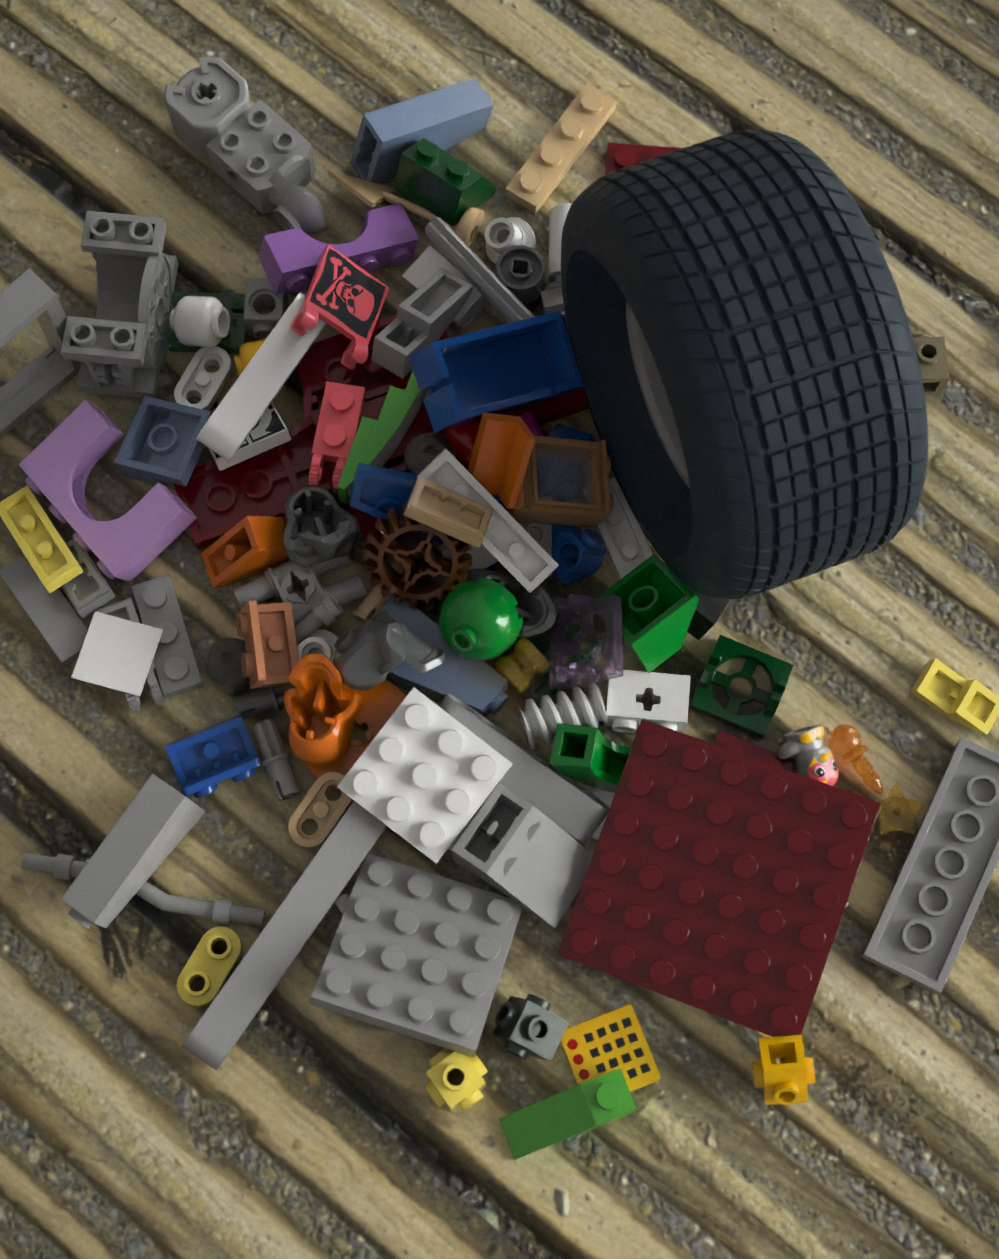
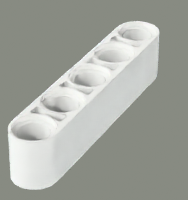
M302 292L293 300L196 437V440L228 462L236 454L327 324L319 318L316 327L312 330L307 329L304 336H300L291 330V323L306 296Z

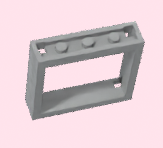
M30 268L0 292V348L35 319L38 320L50 347L0 388V439L76 376L81 362H78V360L63 358L61 347L67 320L66 314L57 294Z

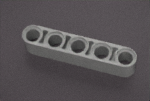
M447 693L438 706L513 763L499 783L534 805L567 833L583 843H588L606 818L610 809L609 806L580 784L558 772L549 762L466 703Z

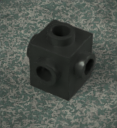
M528 994L526 999L510 996L508 1002L501 1006L496 1015V1027L492 1035L505 1041L503 1049L514 1056L526 1060L527 1056L530 1055L551 1062L569 1022L550 1012L551 1004L535 995Z

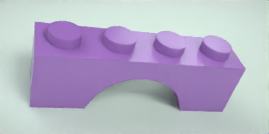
M402 203L368 210L360 236L349 243L337 245L323 243L313 239L300 227L264 235L258 258L276 295L289 291L297 293L310 286L324 248L328 245L370 274L379 268L391 265L399 267L411 261L419 242V237Z

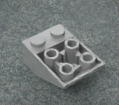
M498 783L452 849V860L506 897L522 905L525 910L553 929L556 928L579 894L593 856L590 851L534 805L501 783Z

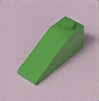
M620 1068L499 1118L512 1156L516 1160L630 1115L637 1108Z

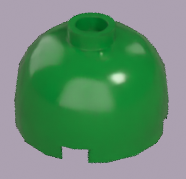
M480 577L477 581L468 582V579L462 580L446 596L439 613L441 635L446 644L456 654L468 660L483 661L498 657L520 635L523 618L521 616L519 619L518 612L515 609L518 602L503 585L489 578Z

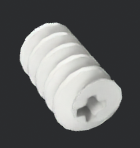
M595 683L588 684L587 696L577 686L572 689L571 700L561 690L556 694L555 704L549 695L545 694L541 697L540 708L531 698L525 701L524 712L518 707L525 739L532 751L536 750V739L538 737H541L547 747L551 746L552 734L556 733L557 723L580 726L588 725V727L599 728V722L603 721L608 727L604 702L600 690Z

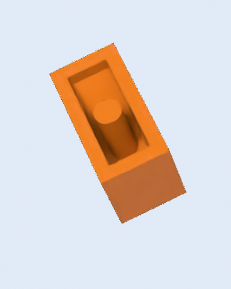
M246 516L204 550L201 556L212 588H221L264 573L267 567L270 566L272 569L284 561L288 555L283 543L286 528L283 517Z

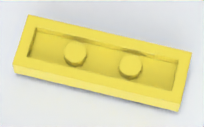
M28 485L0 502V517L49 593H52L84 572Z

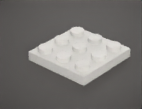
M413 687L337 788L433 862L437 863L513 763Z

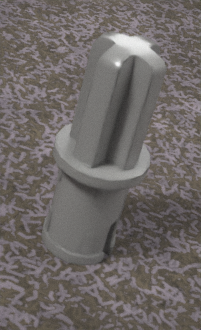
M273 719L258 722L255 724L253 731L264 759L261 762V766L267 770L276 800L283 801L299 795L301 789L290 762L292 754L291 752L286 753L276 722Z

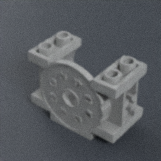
M87 211L81 248L83 252H92V256L96 261V319L67 316L61 347V354L64 359L81 362L77 381V388L80 393L144 398V396L156 398L160 371L164 372L171 331L169 319L171 311L175 307L173 293L178 269L177 257L162 253L167 228L165 218Z

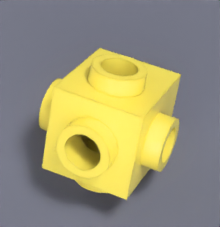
M445 1048L428 1061L432 1068L425 1073L430 1083L425 1085L424 1088L438 1108L446 1104L451 1112L460 1107L462 1112H465L484 1097L480 1092L486 1087V1082L482 1076L488 1071L476 1053L474 1057ZM455 1069L460 1070L464 1074V1081L458 1086L451 1085L447 1080L449 1072Z

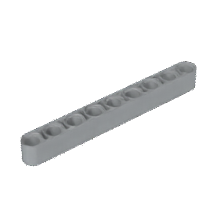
M353 801L182 1044L183 1048L213 1069L217 1070L387 825L356 801Z

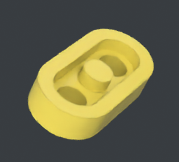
M221 926L208 930L181 971L177 980V991L182 1000L190 1006L201 1008L210 1005L240 961L243 945L239 936L233 930ZM220 940L226 941V951L220 955L214 954L213 945ZM196 977H202L205 980L204 988L198 992L192 991V980Z

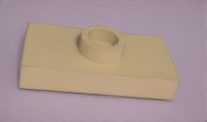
M418 477L403 515L479 548L484 540L493 509Z

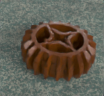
M408 502L403 504V514ZM391 507L388 510L389 520L379 517L375 522L377 530H369L367 534V540L370 543L364 546L363 555L369 558L365 561L366 572H373L370 579L372 586L383 584L381 587L383 597L391 593L396 594L394 602L397 606L406 598L410 599L412 609L417 607L418 600H424L425 605L430 609L433 606V597H437L440 601L444 602L448 595L447 590L452 591L459 581L468 579L469 570L466 567H470L473 562V556L468 553L472 549V545L404 516ZM409 531H419L414 536L408 537L401 535ZM434 535L443 540L452 556L451 559L443 557L442 552L433 546ZM425 544V557L421 554V559H415L412 566V554L415 556V552H421ZM385 552L394 555L393 559L402 563L404 566L402 575L389 564ZM422 575H434L430 578L418 579Z

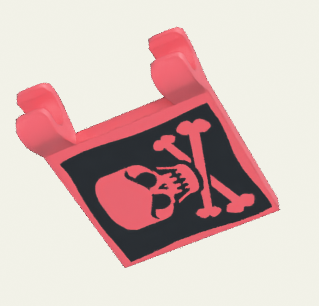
M328 245L324 248L303 304L293 319L290 328L298 335L304 336L307 329L312 330L316 327L320 318L351 340L340 362L348 369L353 370L356 368L357 363L363 364L368 357V344L389 287Z

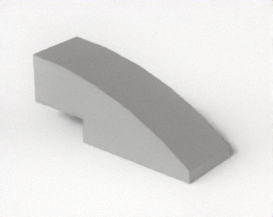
M441 268L399 305L397 318L374 337L371 360L397 376L404 378L412 370L408 356L439 340L472 293L474 285Z

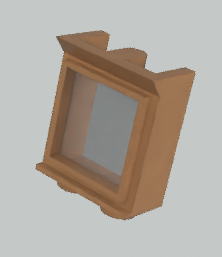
M534 435L535 442L516 509H510L508 513L517 522L595 528L610 517L614 499L612 493L609 492L608 476L611 470V459L607 455L606 440L593 442Z

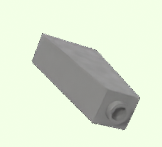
M152 773L61 898L62 901L72 907L68 915L87 928H90L92 923L107 928L205 813V810Z

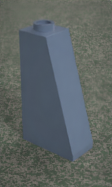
M475 78L365 113L363 114L350 163L361 179L382 184L396 177L401 153L422 138L436 144L445 151L484 130L494 104L489 94L482 89Z
M394 594L379 613L386 610L392 618L398 621L399 624L404 623L417 637L435 648L442 649L445 653V661L425 673L418 672L406 661H403L398 667L388 672L386 680L408 691L415 687L430 700L440 703L444 696L449 693L484 717L489 713L496 715L509 698L506 695L508 680L486 662L468 660L456 654L446 644L438 624L416 607L412 609L410 602L405 598L397 606L394 602L396 595Z

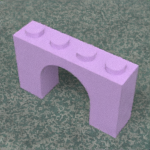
M84 400L19 466L28 475L25 479L28 486L38 495H45L52 503L48 507L51 513L62 523L66 524L68 522L75 530L72 534L75 541L86 551L92 550L99 558L96 562L99 569L112 580L116 577L131 582L197 517L174 490L160 483H157L131 510L117 519L98 521L92 515L85 498V486L88 475L95 464L125 435L102 408Z

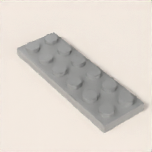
M963 737L957 741L861 955L862 958L936 995L940 994L944 988L999 861L998 754Z

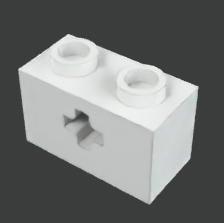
M610 668L605 702L608 726H612V730L616 732L634 733L639 728L641 720L644 719L684 733L688 722L691 676ZM642 699H650L651 711L643 710Z

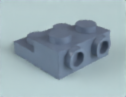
M144 396L139 409L133 414L132 424L124 441L117 449L116 458L113 463L128 478L155 485L165 481L186 487L205 446L196 440V437L212 415V412Z

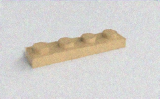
M586 83L507 185L505 196L536 214L616 110L617 101Z

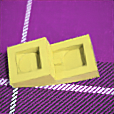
M936 658L928 660L910 691L912 695L933 709L983 736L988 735L999 715V696L975 679L965 680Z

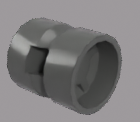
M519 245L506 249L498 257L496 277L529 311H533L542 301L540 292L544 291L545 262L541 254L531 247Z

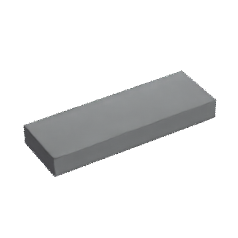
M22 555L2 568L0 576L65 667L79 657L88 629L59 588L49 593L25 555Z

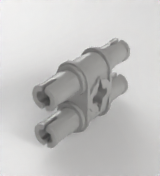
M349 556L331 559L330 561H324L306 568L298 566L290 560L272 569L269 566L264 571V576L232 589L240 608L247 601L256 600L258 605L273 597L276 600L280 599L282 603L291 602L294 627L313 612L312 604L327 594H331L342 607L367 596L358 574L327 588L323 585L320 586L318 583L320 581L319 576L349 564ZM294 583L305 592V602L294 593Z

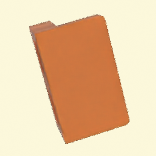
M483 413L467 470L490 494L498 495L506 509H516L535 442L534 435L520 416Z

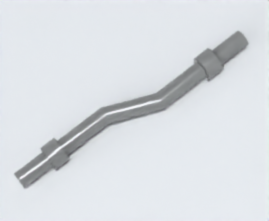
M24 853L21 868L52 873L53 878L72 880L73 877H77L88 862L77 861L75 856L59 853L56 857ZM147 881L136 893V895L162 911L212 918V923L230 925L232 921L263 926L266 910L234 905L233 900L216 898L215 902L168 895Z

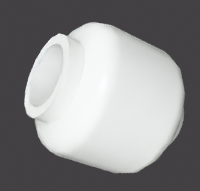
M183 297L177 303L176 308L171 311L169 319L170 327L175 332L177 339L186 346H217L222 338L227 336L230 328L229 312L215 297Z

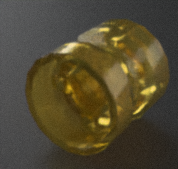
M522 637L514 645V651L509 656H502L493 664L499 673L520 694L530 686V679L536 674H543L550 667L546 658L525 637Z

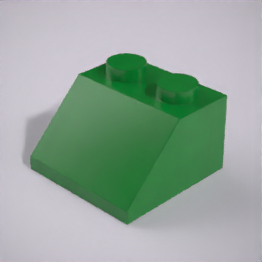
M654 553L594 599L592 604L610 632L650 673L681 649L699 598Z

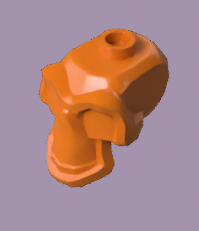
M317 653L308 654L301 658L291 671L288 678L295 688L285 691L283 701L286 712L290 716L289 743L294 755L302 761L315 765L330 764L338 761L345 754L353 731L355 715L361 710L363 702L359 693L351 692L342 687L341 675L327 656Z

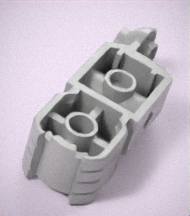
M199 57L201 67L192 69L184 74L176 86L170 84L165 86L164 98L175 136L200 158L210 159L212 169L262 214L273 212L277 222L284 230L300 227L306 234H315L326 230L327 225L323 217V206L316 196L305 187L312 181L316 170L311 143L261 99L252 106L247 81L221 58Z

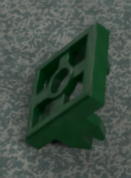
M720 635L689 709L764 739L786 689L794 665ZM746 659L741 672H736L731 676L716 670L728 660ZM757 664L762 666L769 676L772 687L771 693L757 688L756 681L752 677ZM743 678L749 681L752 686L751 695L742 699L735 697L729 688L732 680ZM711 683L725 689V694L729 699L726 709L720 707L715 700ZM751 700L765 705L764 708L754 714L737 715L740 705L747 704Z

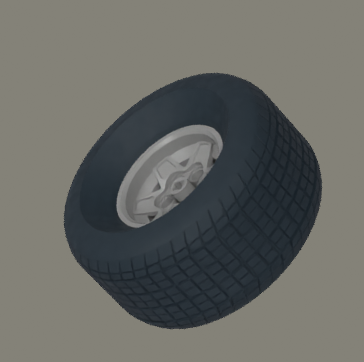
M741 130L607 173L589 185L570 206L561 238V285L569 337L583 383V391L600 441L606 440L607 455L611 459L612 471L642 531L667 566L682 582L700 594L713 598L739 599L769 591L794 580L874 552L893 539L909 522L917 509L926 478L928 423L924 388L912 332L894 278L864 215L834 171L816 153L792 137L765 130Z

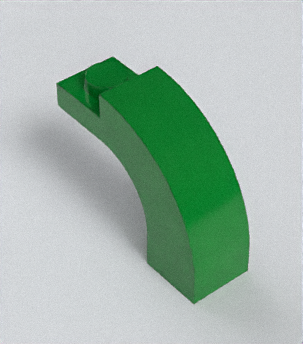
M557 723L550 763L558 772L570 779L597 789L615 793L631 748L608 740L597 727Z

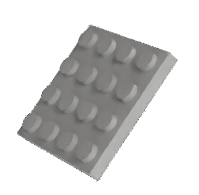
M368 853L314 987L310 1004L474 1057L523 906L511 898Z

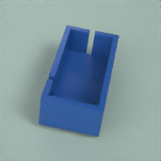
M560 311L433 342L408 356L419 390L427 389L428 396L423 398L434 433L479 421L483 413L504 414L530 405L560 398L583 387L571 341Z

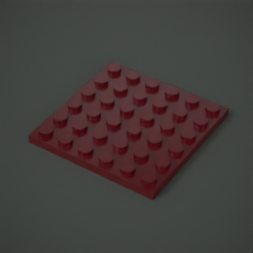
M642 719L557 955L771 1037L801 1035L881 803Z

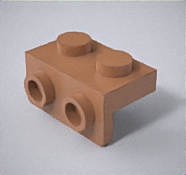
M256 600L247 601L240 609L241 613L236 615L237 633L239 637H244L246 653L241 655L243 676L249 677L250 689L292 685L288 677L299 662L291 602L257 605Z

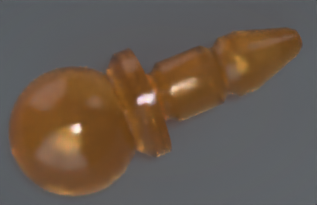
M846 724L835 727L828 739L831 750L843 757L842 762L844 765L852 762L858 775L863 777L865 785L877 794H881L883 787L880 777L873 770L869 760L863 756V753L868 748L861 745L860 733L853 726Z

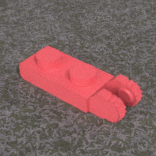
M326 381L312 448L309 485H319L322 479L324 461L336 462L332 482L333 488L337 489L360 425L366 396L365 387Z

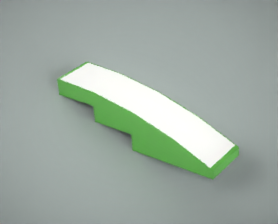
M413 370L406 390L390 386L378 421L362 416L337 486L340 502L349 503V495L357 464L362 463L383 467L399 446L417 416L427 389L419 390Z

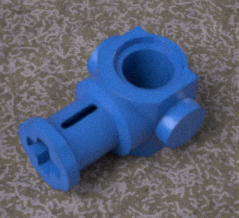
M552 525V558L559 564L553 571L555 577L569 585L574 579L584 580L587 575L596 573L603 563V556L607 552L602 546L604 541L601 536L589 528H585L582 531L579 527Z

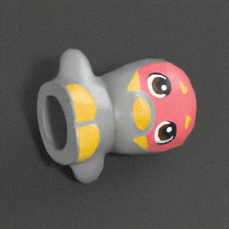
M822 725L800 728L783 735V746L778 752V757L786 759L794 756L797 774L831 786L837 782L838 768L830 749L823 746L825 735Z

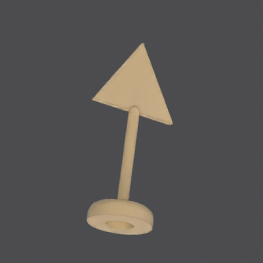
M328 171L329 177L371 208L382 201L391 204L402 203L405 210L424 219L432 221L437 217L423 207L394 195L396 190L393 187ZM471 207L464 212L459 223L455 226L446 223L470 249L473 247L480 231L484 211Z

